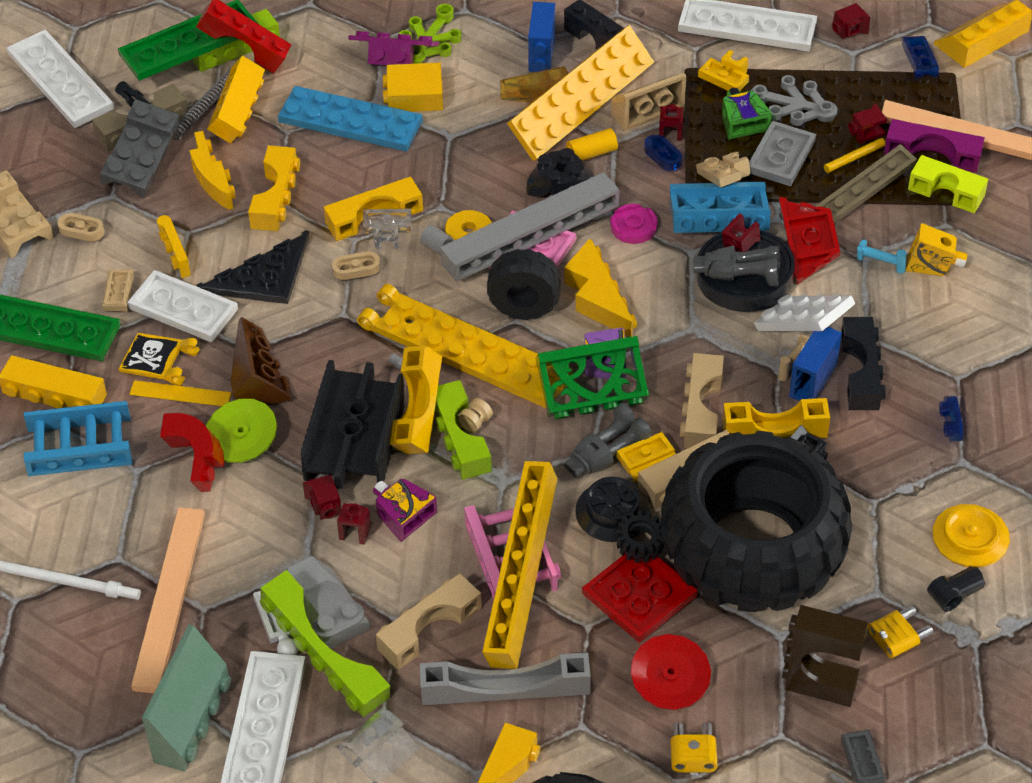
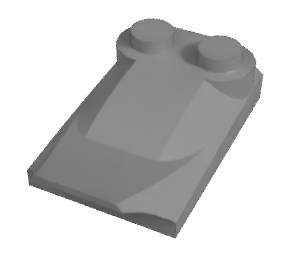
M310 556L286 569L304 588L306 616L312 629L330 649L370 630V623L364 615L363 607L353 600L330 567L321 563L314 556Z

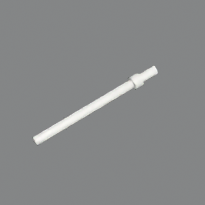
M0 561V572L105 593L107 597L119 598L120 596L139 600L141 595L140 589L122 586L120 582L109 581L107 583Z

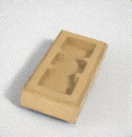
M109 269L102 304L103 311L128 312L127 302L131 297L134 280L133 270Z

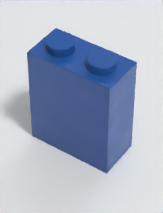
M533 2L528 35V72L551 73L555 43V3Z
M827 327L823 331H813L793 363L789 392L790 398L798 401L801 399H817L837 366L842 332L831 327Z

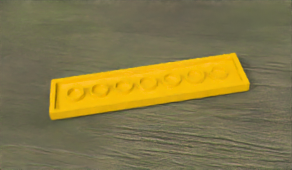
M628 25L508 121L507 125L532 161L537 160L540 155L546 153L652 65L654 61L631 26Z

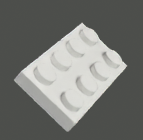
M156 270L151 273L127 302L128 308L209 342H213L238 310L237 303Z
M786 295L781 297L777 301L778 304L773 308L762 312V317L755 321L754 324L758 331H823L855 305V302L851 295Z

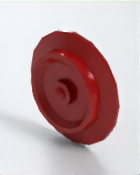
M664 634L652 637L640 645L632 658L630 674L634 688L645 701L657 708L679 710L692 706L704 696L710 685L711 667L707 655L697 643L684 636Z

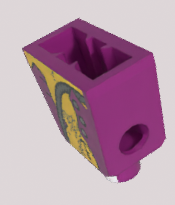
M406 479L398 480L391 487L384 481H380L373 489V493L377 496V515L401 542L437 513L436 496Z

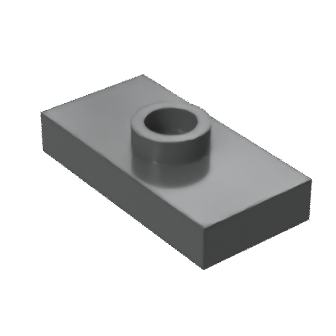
M864 730L842 734L841 742L854 783H884L885 777L870 731Z

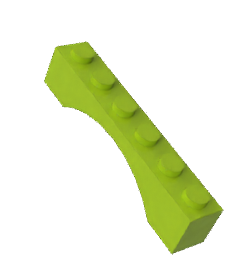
M287 570L260 587V604L264 611L275 616L280 629L284 633L289 632L294 638L293 641L296 647L301 652L305 651L311 657L310 660L315 669L326 674L331 687L337 692L341 691L345 696L346 703L353 711L357 710L365 717L390 698V685L373 666L344 658L320 640L306 616L304 588Z

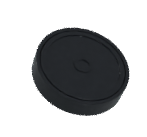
M760 230L761 241L755 242L747 250L763 249L769 246L780 247L778 287L768 286L765 277L758 274L736 276L732 281L713 279L710 276H705V273H697L698 286L707 299L729 310L749 312L769 308L777 304L781 297L788 295L792 289L795 260L791 249L779 237ZM722 233L709 239L700 249L698 256H705L707 252L724 248Z

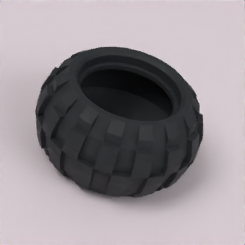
M756 431L755 434L745 435L736 432L720 437L717 443L708 442L700 446L688 456L683 467L679 466L666 487L665 497L661 506V535L669 558L674 559V566L678 575L688 586L692 585L695 588H700L704 598L718 605H723L726 602L737 605L739 611L757 612L758 608L770 607L772 611H778L793 607L797 599L804 600L807 597L810 599L824 588L830 576L833 577L846 557L851 538V505L843 483H839L834 468L818 453H810L808 446L804 445V443L791 437L784 439L773 436V432ZM759 510L783 519L790 526L793 534L773 540H753L734 535L721 528L717 523L726 515L736 511Z

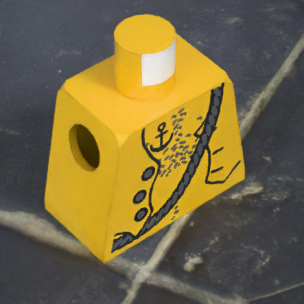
M921 223L908 251L906 271L944 276L951 264L964 267L967 253L956 251L957 238L954 235Z

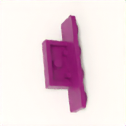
M356 31V35L348 36V40L369 41L368 64L375 65L413 64L414 45L439 46V41H432V36H419V40L411 39V35L398 34V38H390V33H377V37L369 36V32Z

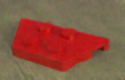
M781 197L779 198V204L788 246L794 255V275L796 284H798L839 257L840 248L830 208L814 207L805 202L797 204Z

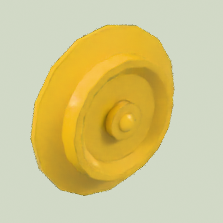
M959 504L947 508L937 516L932 528L933 542L939 552L951 562L965 567H985L996 563L1005 555L1010 544L1009 529L1002 518L990 509L976 504Z

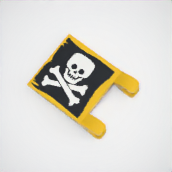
M137 333L119 367V372L163 379L180 386L185 380V377L181 376L183 370L179 367L172 368L180 351L190 356H196L200 350L199 347H196L198 341L195 338L180 340Z

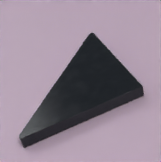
M305 230L302 232V235L292 240L287 239L273 246L272 250L262 255L259 253L243 261L244 264L234 269L229 268L215 275L214 279L206 283L201 282L197 284L196 287L219 296L288 304L310 237L309 231Z

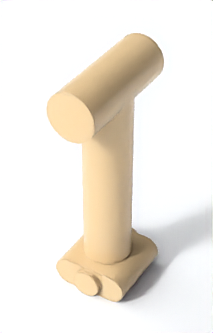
M800 334L795 349L788 357L783 356L780 358L778 373L780 381L788 380L789 370L793 367V363L810 338L809 336Z

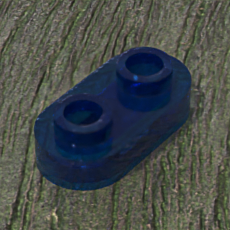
M651 135L645 139V153L662 169L674 171L681 167V152L665 137Z
M956 395L944 396L943 401L939 403L940 416L945 419L943 424L944 436L949 437L950 442L962 441L963 422Z

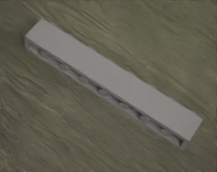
M604 172L591 177L586 181L571 186L562 192L551 195L540 202L441 246V265L457 282L491 266L504 253L516 249L526 250L618 207L619 188Z

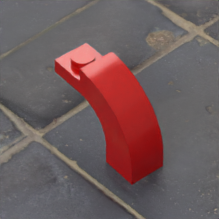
M164 413L160 437L171 448H193L194 459L190 482L201 492H211L212 482L215 479L214 468L224 467V453L218 438L194 416L185 413Z

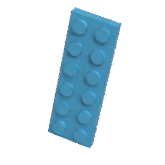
M294 86L278 114L279 123L407 152L423 122V116L419 113Z

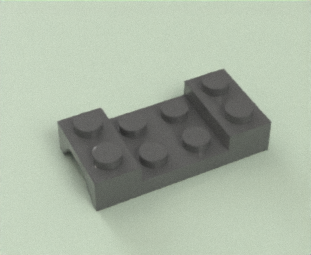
M135 99L127 115V123L120 138L100 172V183L107 184L115 181L131 187L140 197L145 198L179 125V114Z

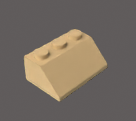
M686 74L672 75L612 97L611 115L621 128L627 131L659 119L661 106L673 104L677 107H684Z

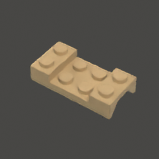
M5 170L0 173V245L12 259L16 257L22 243L36 236H41L48 240L54 237L49 222L40 211H35L19 191L17 182Z

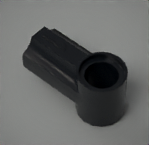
M970 566L949 578L946 576L936 578L928 586L927 592L944 612H949L955 609L962 602L963 598L984 588L985 580L982 572L977 567Z

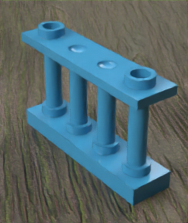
M127 401L24 412L28 432H34V451L24 452V463L28 477L132 465L129 441H122V422L131 421ZM111 423L112 443L96 444V425ZM85 426L86 446L70 447V428ZM60 429V448L44 450V431Z

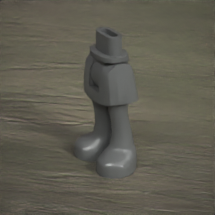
M730 246L707 252L705 256H695L694 273H705V276H710L713 279L732 281L736 276L758 274L765 277L768 286L778 287L780 269L779 246H769L746 252H735V247Z
M620 403L614 408L613 423L595 435L588 434L570 454V459L564 462L563 465L575 478L583 473L589 474L590 471L596 472L610 467L614 464L613 456L617 454V450L652 436L649 425L641 418L635 420L631 409L625 403ZM626 432L622 437L607 446V442Z

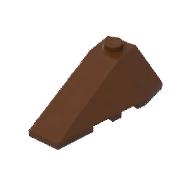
M243 317L238 321L232 366L231 386L233 396L236 399H255L266 405L289 401L292 398L289 381L286 376L280 375L278 360L273 359L269 354L272 348L262 328Z

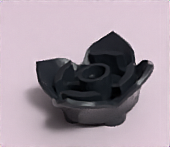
M570 148L542 154L538 157V163L527 180V195L541 197L547 193L555 195L594 177V173Z

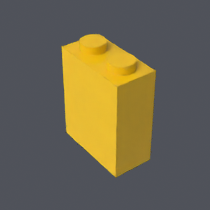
M441 62L387 65V74H383V88H387V90H383L384 104H388V107L410 112L443 110Z

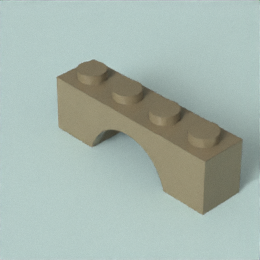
M174 84L153 92L154 99L151 105L179 114V120L188 112L187 100ZM113 110L92 119L95 136L107 152L114 150L127 123V115L119 114Z

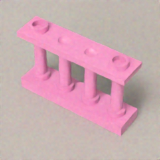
M474 505L464 507L465 525L494 601L503 557L493 556L491 550L494 549L493 547L506 544L509 532L491 537L490 535H485L484 530L486 526L512 520L514 508L483 516L482 514H477ZM544 541L540 559L543 569L538 570L536 582L548 579L553 592L558 590V579H561V572L558 564H553Z

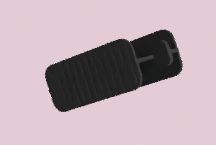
M328 360L301 448V465L304 481H309L311 473L331 474L334 476L336 489H343L347 472L376 476L377 483L385 480V474L387 473V467L389 466V460L393 451V446L390 445L393 420L401 418L405 405L403 374H398L396 383L374 380V364L371 362H366L364 372L361 374L335 370L334 360Z

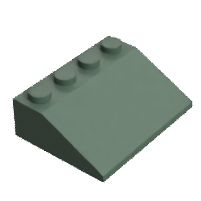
M188 624L142 717L153 762L184 772L189 763L194 762L198 752V744L201 738L204 739L206 737L209 721L212 715L215 716L217 714L220 698L223 692L226 693L231 683L226 663L193 625Z

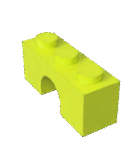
M921 155L910 174L908 190L931 197L932 193L937 189H948L954 193L952 206L975 214L985 196L988 178Z

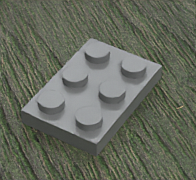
M772 121L749 162L750 174L791 186L816 140V134Z

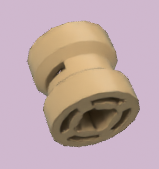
M474 398L470 402L469 408L463 409L458 414L457 419L466 431L473 434L482 427L483 422H487L493 416V411L484 400Z

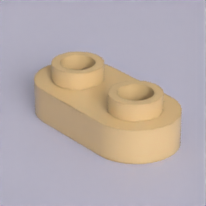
M66 213L57 222L59 232L63 236L93 242L101 239L105 234L103 222L98 218L76 213Z
M370 251L339 256L332 262L333 275L340 280L371 276L380 270L379 256Z

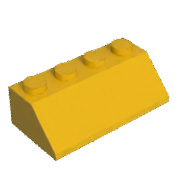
M1019 0L999 4L936 39L934 45L962 67L966 68L1029 32L1032 10Z

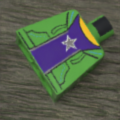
M732 88L727 92V96L723 98L722 117L728 139L766 132L771 124L772 113L754 91L741 93L738 88Z

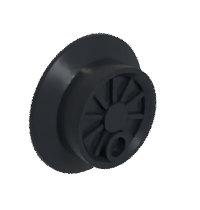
M605 477L595 481L580 495L575 508L576 519L582 530L589 536L605 542H617V526L624 516L628 518L630 512L637 516L638 511H642V515L646 516L647 511L650 512L645 496L630 481L620 477ZM641 531L632 533L630 537H635Z

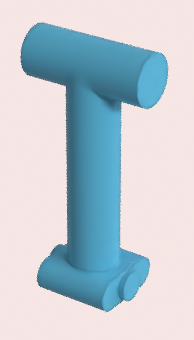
M861 240L857 247L858 260H863L867 256L896 265L898 273L906 271L905 250H898L895 255L867 247V240Z

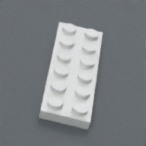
M686 0L678 24V32L810 52L817 16L717 0Z
M46 30L6 48L8 55L74 128L114 109L113 102Z
M257 651L250 652L221 783H281L306 666L305 656Z

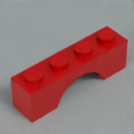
M220 0L210 1L196 25V28L214 39L222 36H231L244 41L254 53V63L273 74L285 60L291 47L289 42Z

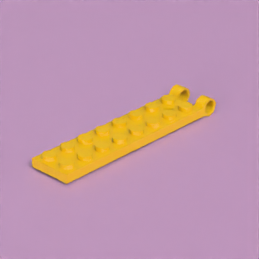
M384 284L376 294L377 299L383 305L391 306L383 318H380L377 312L371 308H364L357 317L358 324L365 330L378 333L407 347L426 345L442 356L441 362L546 408L535 359L538 353L400 294L390 284ZM412 320L413 322L407 323L405 321ZM546 366L551 386L560 379L557 377L552 366ZM564 384L555 389L553 394L554 400L565 387Z

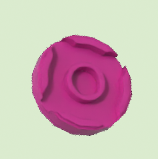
M626 204L617 208L614 211V215L611 216V232L617 239L625 243L638 244L646 242L656 234L658 228L657 215L652 209L648 207L647 209L642 208L640 204Z

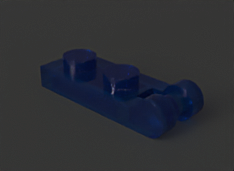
M925 36L903 37L902 46L913 68L914 77L919 78L923 77V75L937 77L939 75V65Z

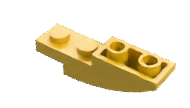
M194 132L197 149L189 150L195 176L212 199L226 209L231 210L233 209L232 199H236L234 186L228 184L231 183L229 169H224L222 161H216L215 155H210V153H213L210 139H205L204 132Z

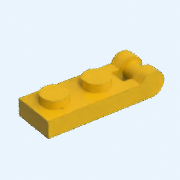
M167 215L158 217L159 236L161 241H163L166 253L172 254L170 261L173 269H178L181 278L191 276L188 258L171 218Z

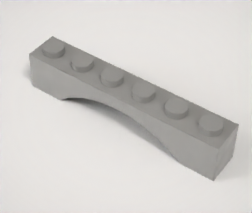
M588 653L560 654L536 665L510 670L472 669L448 661L420 663L422 705L590 695L591 675Z

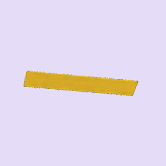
M134 380L129 395L223 406L229 402L231 392Z

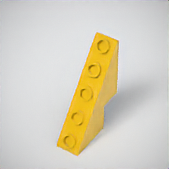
M589 239L564 267V284L578 290L576 293L575 311L612 329L624 328L625 335L632 337L633 329L637 328L635 316L629 313L625 297L620 296L618 283L615 279L612 280L607 262L604 263L602 261L599 246H595L593 241Z

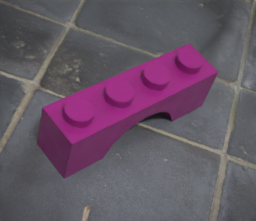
M892 119L886 138L884 154L886 155L900 144L911 154L923 150L936 151L945 155L954 167L977 173L985 137Z

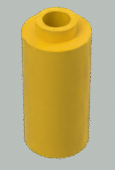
M608 128L567 141L564 148L572 149L574 154L584 161L616 151L618 149V141L614 131Z

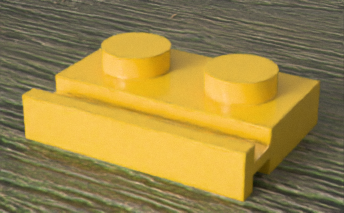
M663 432L617 450L618 460L627 473L632 476L634 483L638 482V472L676 454L675 449Z

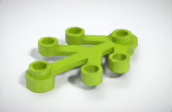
M440 4L437 6L436 20L427 32H425L422 26V19L420 17L414 16L409 19V28L415 31L418 39L419 36H432V41H439L440 43L449 40L453 44L459 43L462 39L461 31L458 29H451L449 32L437 34L444 24L450 23L454 17V9L450 4ZM409 30L399 32V34L411 35L412 39V33ZM446 42L431 48H427L425 45H414L413 64L422 63L426 57L437 54L441 57H449L452 53L451 45Z

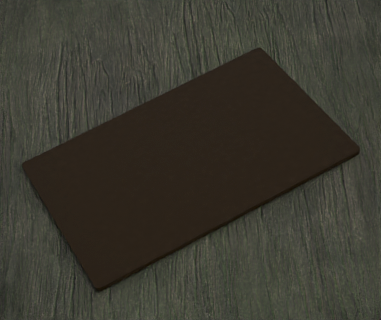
M686 68L684 71L686 74L685 184L712 183L697 173L696 165L704 162L707 158L717 157L723 161L722 156L739 152V158L747 157L750 162L766 133L761 132L728 139L722 117L723 98L727 96L728 91L698 77V70L700 68ZM748 69L746 74L749 75V82L740 90L741 93L751 91L756 85H763L768 92L791 97L786 90L781 88L782 77L790 75L795 78V87L806 101L809 102L813 101L810 96L803 93V84L809 80L816 82L817 92L824 101H830L837 106V115L829 122H822L815 118L804 122L800 126H794L790 123L791 114L775 121L816 134V140L791 186L753 174L743 177L737 182H765L768 202H779V198L784 197L787 198V201L794 203H820L885 156L884 146L830 173L825 172L824 165L880 138H883L886 143L890 127L889 123L880 124L885 132V136L859 143L855 136L850 134L848 129V123L852 122L854 113L871 109L874 103L882 112L884 102L888 100L961 119L956 75L947 72ZM768 101L765 104L768 109L772 105H778L780 107L787 106L771 101ZM923 150L912 154L917 159L916 163L921 155L953 166L945 155L936 151ZM914 165L862 204L952 206L954 193L948 189H937L932 193L931 197H927L908 190L910 174L915 167Z

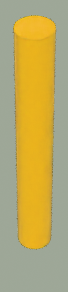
M883 138L877 139L825 164V172L830 173L884 147L886 144Z

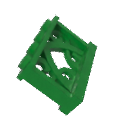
M638 336L538 353L535 358L547 417L554 416L555 420L570 417L569 413L579 412V415L594 413L595 408L604 407L605 411L613 410L620 403H629V406L640 405L649 396L639 350ZM631 351L634 370L623 368L626 352ZM605 356L609 357L611 361L608 365H614V368L604 366L601 363V359ZM591 358L599 370L612 373L607 383L597 393L583 388L574 381L584 371L586 359ZM574 362L578 365V370L569 376L568 373L573 370L568 365ZM546 366H552L557 377L560 379L551 386ZM621 374L630 375L636 380L637 385L633 392L627 393L622 391L621 386L623 384L630 385L628 380L620 378ZM563 384L567 388L562 391L561 396L568 395L570 397V402L564 405L557 403L553 397L555 389ZM612 389L614 393L617 395L605 398L612 391ZM578 396L587 401L577 403Z

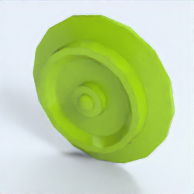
M237 399L224 404L213 413L206 424V427L218 438L223 449L224 461L228 463H243L257 458L269 448L275 439L278 426L274 412L265 403L255 399Z

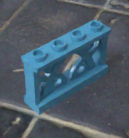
M735 182L721 188L714 183L670 184L669 206L674 233L722 232L739 213L744 215L745 228H749L754 222L759 223L760 230H770L771 211L765 191V182Z

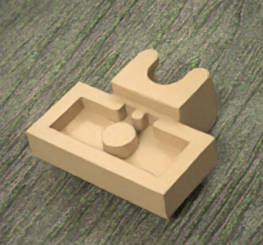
M739 152L722 156L723 161L717 157H710L696 165L699 175L720 188L750 175L749 160L747 157L739 158Z

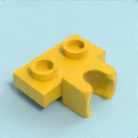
M729 50L721 58V62L710 58L698 70V77L727 91L732 88L741 90L749 82V75L746 74L748 58L743 57L735 61L731 58L733 51Z

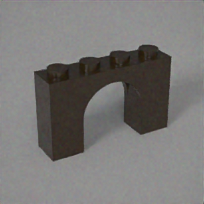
M800 605L798 615L792 614L788 629L790 632L786 644L785 665L782 673V678L786 679L785 690L851 707L860 669L827 661L817 656L815 652L829 653L859 661L866 638L868 622Z

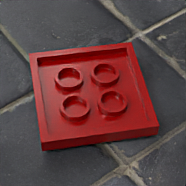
M624 554L582 587V594L640 643L696 598L698 590L692 585L688 586L678 573L658 556L654 560L649 557V562L644 563L643 558H639V563H635L634 557L629 561L626 559V554Z

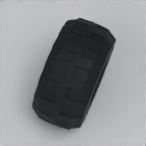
M516 249L502 254L492 263L487 280V295L492 305L502 314H506L513 319H536L552 311L559 301L561 273L556 264L546 255L531 249Z

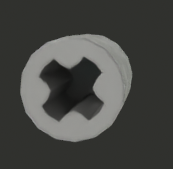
M434 225L426 227L420 237V242L439 255L441 246L454 241L451 236Z

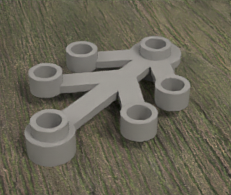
M790 75L782 77L781 88L786 90L791 97L768 92L763 85H756L751 89L764 104L771 101L787 105L784 107L778 105L769 107L772 113L771 120L774 121L791 114L790 123L794 126H800L804 122L815 118L822 122H829L837 115V106L830 101H824L817 92V83L811 80L804 82L803 93L810 96L813 102L806 101L795 87V78Z

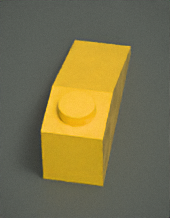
M505 722L478 783H513L527 772L531 761L536 762L540 753L541 746L537 745V733Z

